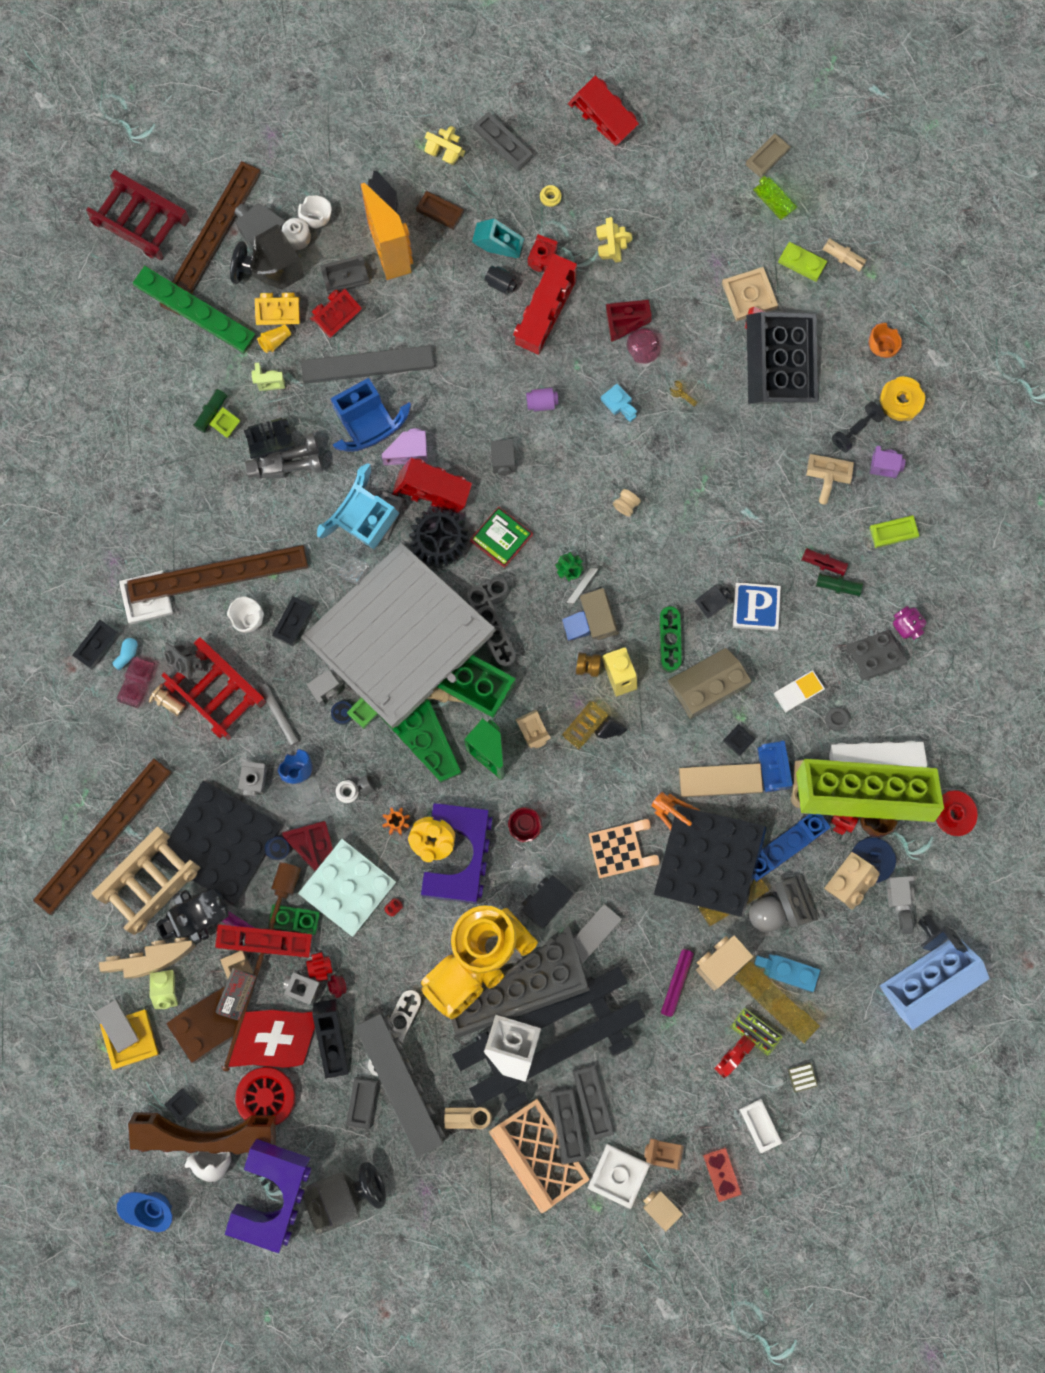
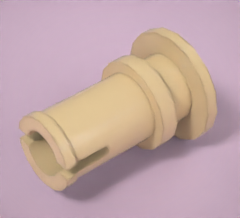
M160 684L152 692L149 702L152 703L155 700L159 707L162 705L178 717L186 705L171 696L168 690L164 691V685Z

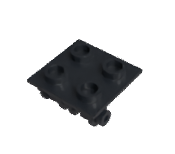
M281 417L271 420L273 430L269 421H267L269 431H265L263 423H260L262 433L258 424L248 426V429L244 430L251 459L264 458L268 454L286 452L290 448H294L287 418L282 419Z

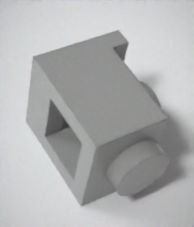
M328 669L306 685L319 705L323 707L325 705L323 701L325 699L331 700L339 694L338 690L341 689L340 686L344 683L337 673L332 674Z
M242 761L238 789L243 792L244 796L257 797V794L263 795L267 775L266 765ZM249 776H255L254 782L249 783L247 781Z
M913 876L894 877L886 880L889 908H896V912L910 910L911 901H914V889L910 887L909 883L914 881Z
M294 972L291 977L287 976L283 985V989L286 990L284 995L313 1006L321 987V983ZM304 984L306 987L303 993L298 992V986Z

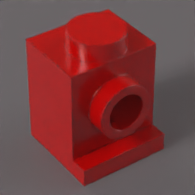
M537 234L536 241L528 256V266L537 272H545L553 253H557L558 242Z

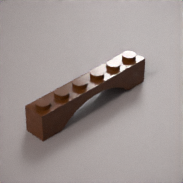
M134 1112L128 1123L130 1150H139L141 1152L161 1150L162 1152L185 1151L187 1153L203 1151L212 1154L220 1152L243 1154L249 1153L256 1139L272 1145L276 1144L275 1116L251 1115L233 1127L217 1131L188 1129L167 1120L159 1113Z

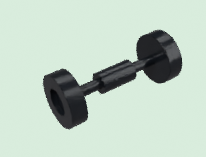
M870 401L865 406L868 416L860 419L852 426L847 435L837 431L832 436L834 444L841 451L847 453L852 448L849 438L852 435H857L866 427L870 419L879 423L885 418V413L878 404Z

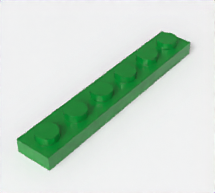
M145 265L133 281L134 287L243 354L256 337L254 332Z

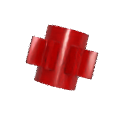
M833 815L830 823L835 825L833 831L843 835L846 831L852 833L859 818Z
M323 952L311 954L312 960L306 961L309 977H316L317 982L328 980L327 974L333 973L330 956L323 957Z

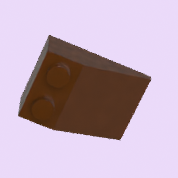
M225 987L189 1007L166 1023L191 1063L197 1064L233 1039L238 1020L219 1015L215 1012Z

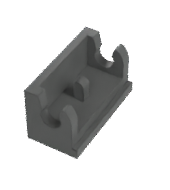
M362 255L320 265L328 295L336 289L338 291L342 289L348 290L369 284Z

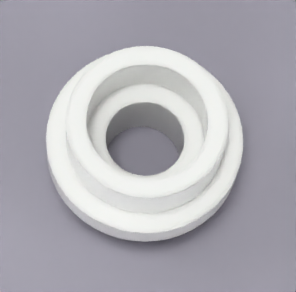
M345 780L338 784L336 796L341 802L352 803L357 799L359 790L354 782ZM346 788L352 791L349 796L343 794Z

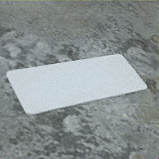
M590 568L567 603H574L598 570L597 568Z

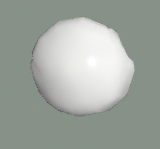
M307 196L304 203L299 205L298 218L304 220L310 228L317 229L325 226L331 217V203L321 196Z
M243 596L236 598L230 604L227 616L236 630L242 633H250L262 625L264 612L255 600Z

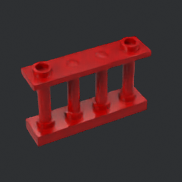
M199 637L194 642V645L197 647L194 656L201 661L209 659L213 663L212 669L187 694L178 686L185 678L179 672L172 678L164 672L161 675L166 680L163 685L172 693L176 690L213 726L211 731L219 739L224 736L229 741L231 737L226 730L250 706L253 707L256 704L261 709L267 702L241 675ZM225 674L229 678L227 681L228 685L202 709L194 699L218 675L222 676ZM240 689L246 694L243 697L244 700L218 724L209 715L234 690L237 692Z

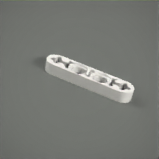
M408 990L401 995L390 1017L393 1026L394 1019L397 1016H404L407 1020L405 1028L397 1029L394 1026L391 1029L394 1038L399 1037L401 1043L421 1005L420 995L413 990ZM411 995H415L414 1000L417 1001V1004L411 1005L408 1010L413 1012L411 1017L404 1012L398 1011L400 1006L405 1009L407 1002L404 999L406 996L411 997ZM369 1060V1071L373 1075L378 1076L371 1060Z

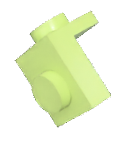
M173 970L150 973V999L155 1009H168L178 1005L175 995V974Z

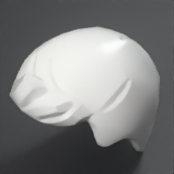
M199 1151L197 1155L192 1154L187 1158L185 1168L190 1167L193 1173L204 1181L216 1182L226 1174L232 1156L230 1152L212 1154Z

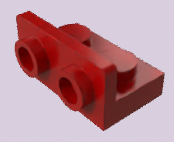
M346 289L334 290L327 297L329 301L326 304L322 305L320 303L311 311L313 315L309 319L312 322L315 321L329 338L362 309Z

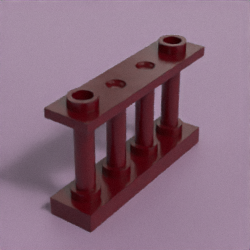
M114 169L110 175L114 189L97 212L87 207L86 212L90 218L89 221L96 227L100 228L102 226L142 249L143 253L152 259L156 257L162 261L164 257L159 246L175 224L179 223L184 227L188 224L190 219L187 211ZM121 193L131 195L132 199L116 222L105 217ZM145 203L150 209L134 232L124 228V224L138 204ZM162 213L167 216V220L153 241L150 243L141 238L156 214Z

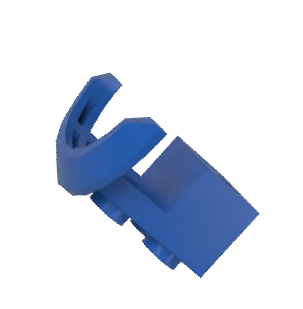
M367 378L330 398L335 413L353 442H345L341 439L332 445L339 451L355 452L382 441L402 426L408 417L411 403L409 402L400 407L398 415L392 420L371 380Z

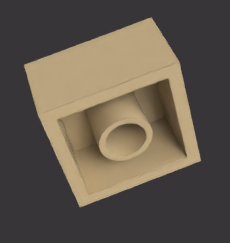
M735 935L730 939L725 936L714 946L717 950L713 954L707 952L696 962L699 965L696 971L713 991L723 985L753 958L752 954Z

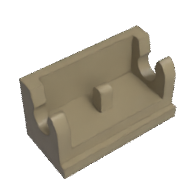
M601 588L581 595L580 599L592 638L601 640L618 635L619 631L607 592Z

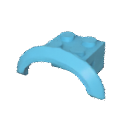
M369 463L358 469L356 480L337 511L326 522L318 526L317 536L319 538H325L338 527H341L374 550L400 514L395 507L377 495L374 496L365 490L371 474V465Z

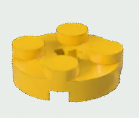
M904 376L897 377L887 382L880 394L881 409L894 420L911 421L921 412L925 403V394L916 380ZM904 394L908 402L900 403L897 397Z
M424 817L414 823L408 836V841L412 850L421 856L423 861L441 860L452 852L455 832L446 821L441 820L439 822L433 820L434 817ZM428 836L431 838L436 837L437 839L435 842L428 840Z

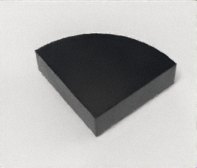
M608 715L594 733L599 738L607 739L609 737L621 736L627 731V728Z

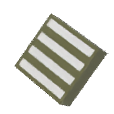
M811 1063L787 1069L794 1093L818 1086Z

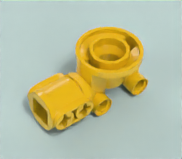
M493 906L474 907L465 912L453 928L451 946L454 954L445 957L424 977L421 982L423 986L421 990L439 1012L450 1019H454L462 1014L482 994V983L490 989L501 982L504 974L499 968L510 959L515 948L522 956H525L536 948L538 942L508 908L500 910ZM492 936H498L497 945L487 954L485 949L487 940Z

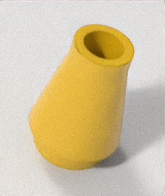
M284 324L278 328L261 333L257 340L265 353L274 352L291 336V332Z

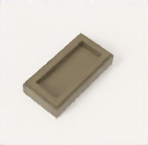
M774 133L746 161L745 165L762 178L790 150L791 146Z

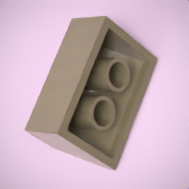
M724 648L669 679L668 683L691 720L748 688L751 679L740 661L727 648Z

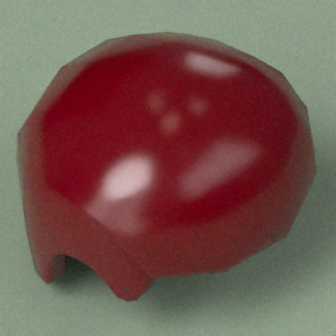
M521 807L510 814L508 828L512 837L524 843L533 841L540 835L543 823L537 811L529 807Z

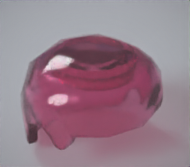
M641 328L633 331L628 336L627 350L635 362L647 364L653 362L660 354V341L654 331Z

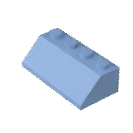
M948 940L880 985L898 1015L912 1030L990 979L983 960L964 942L963 944L968 949L967 952L964 953L957 950L951 941Z

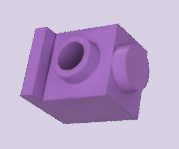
M876 446L872 456L870 474L896 478L899 472L904 470L905 459L902 458V454H897L894 450L881 451V446Z

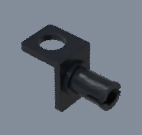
M930 914L922 917L925 920L924 922L922 919L918 921V924L929 937L921 945L923 949L933 951L949 938L957 950L964 953L968 951L953 929L945 926L940 929Z

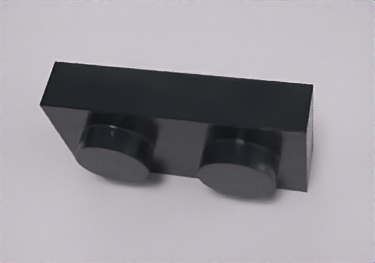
M292 596L272 636L293 647L314 608L313 605Z
M99 619L72 656L92 670L119 633Z

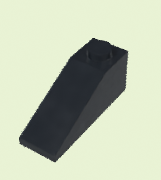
M337 1000L313 1003L312 1016L325 1079L349 1075Z

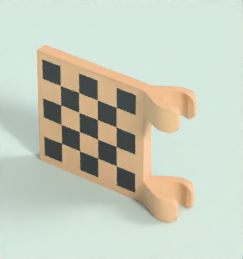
M648 819L589 833L599 879L659 865L657 855L641 857L636 832L651 828Z

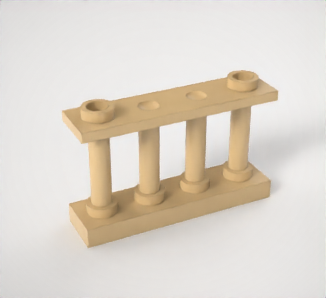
M158 826L91 893L104 904L112 902L129 921L123 928L133 935L142 932L149 920L187 882L192 881L200 869L193 861L189 860L185 864L167 845V840L170 836ZM159 851L179 870L170 880L151 862V858ZM141 868H144L162 886V889L153 898L134 879L135 874ZM125 885H128L146 904L137 914L118 896V892Z

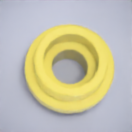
M548 185L541 190L540 200L545 206H556L561 201V192L557 187ZM548 195H553L554 198H553V199H548L547 196H548Z

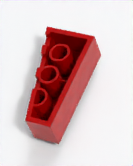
M553 253L542 279L533 293L530 305H527L521 324L518 323L514 330L515 345L537 355L540 354L576 283V263Z

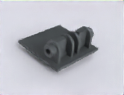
M888 630L846 645L861 671L859 676L862 681H869L871 678L876 677V675L880 677L882 673L888 674L895 669L899 670L901 666L907 664L906 659Z

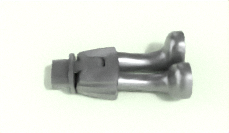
M307 434L306 442L302 446L289 449L286 452L268 454L264 458H254V460L245 461L248 478L258 476L259 479L285 478V473L306 469L313 470L315 473L323 472L315 434ZM302 456H310L308 459L284 463V461Z

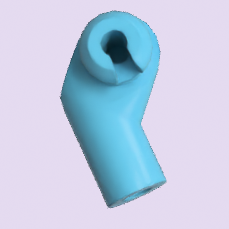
M127 638L123 641L120 655L112 662L116 669L121 670L135 657L138 646L135 639Z

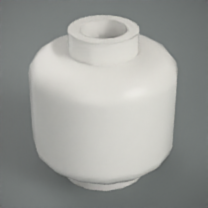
M291 218L282 226L283 240L288 248L301 250L308 246L311 234L309 226L304 220Z

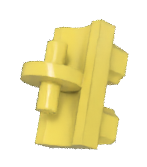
M450 126L447 131L440 128L438 134L444 136V139L427 132L425 136L428 140L425 147L426 153L436 157L440 147L447 149L442 160L453 166L459 156H464L465 150L451 143V141L458 143L460 137L455 135V127Z
M612 217L606 218V224L596 227L598 239L600 241L608 239V244L598 247L599 256L602 260L613 259L615 263L621 262V249L627 248V243L632 241V234L626 232L625 227H618V224L613 223Z

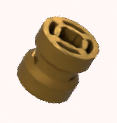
M578 652L576 675L590 674L591 677H598L601 655L587 656L586 653Z

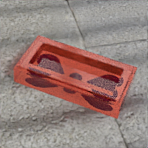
M726 1148L703 1155L718 1202L742 1195Z

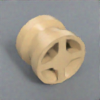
M623 489L620 493V498L613 502V506L623 515L631 517L634 507L639 506L641 501L634 493Z

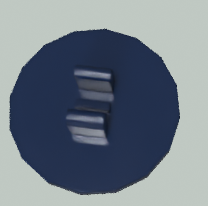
M866 838L859 841L852 849L853 853L873 865L880 873L876 883L888 879L894 872L896 865L895 853L892 847L884 840Z

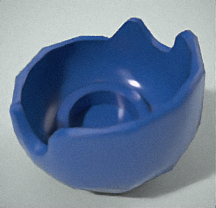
M298 749L296 755L287 754L284 762L278 767V773L282 781L288 784H298L306 781L313 770L308 752L302 749Z

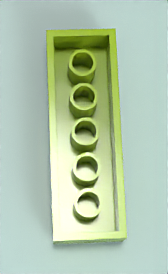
M804 759L796 772L801 813L935 822L944 809L937 768Z

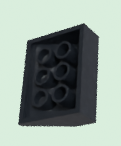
M758 312L746 315L748 404L818 402L816 314Z

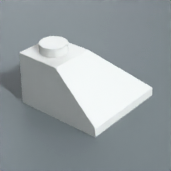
M495 1015L484 1052L502 1075L526 1082L541 1028Z

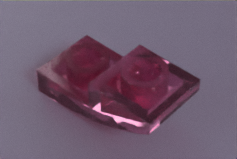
M138 657L132 659L125 673L126 679L117 696V702L139 709L151 680L155 663Z

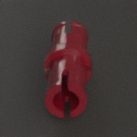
M807 547L801 561L820 567L819 570L824 571L826 569L841 576H844L848 566L847 562L832 558L828 553L824 555Z

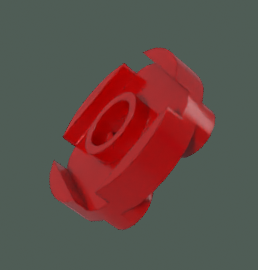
M744 1034L736 1042L732 1050L729 1049L714 1069L725 1079L743 1061L742 1059L746 1056V1053L749 1054L756 1043Z

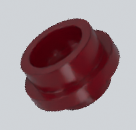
M331 975L330 981L327 983L329 993L331 995L334 994L336 998H340L347 991L345 980L342 975Z

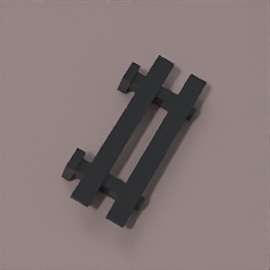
M619 966L594 980L592 976L587 978L590 991L537 1009L516 1020L542 1029L588 1004L591 1005L598 1018L596 1022L535 1053L526 1080L607 1037L612 1045L608 1047L612 1057L634 1046L630 1036L624 1038L621 1030L646 1017L638 1001L635 1000L611 1013L603 996L628 984ZM486 1031L476 1037V1042L453 1053L452 1056L460 1072L486 1059L494 1075L474 1085L469 1090L477 1106L504 1093L507 1101L503 1104L507 1112L510 1113L529 1102L524 1092L520 1094L516 1085L524 1081L502 1075L484 1051L489 1038V1032Z

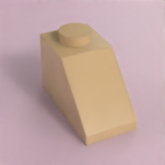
M660 1190L657 1193L652 1191L643 1200L645 1202L643 1209L665 1232L683 1215Z

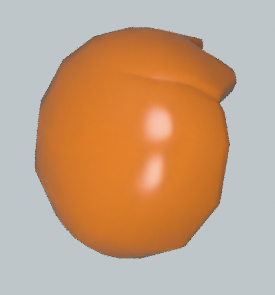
M881 323L872 329L868 345L875 355L891 358L896 356L901 349L902 339L897 329H890L887 323Z

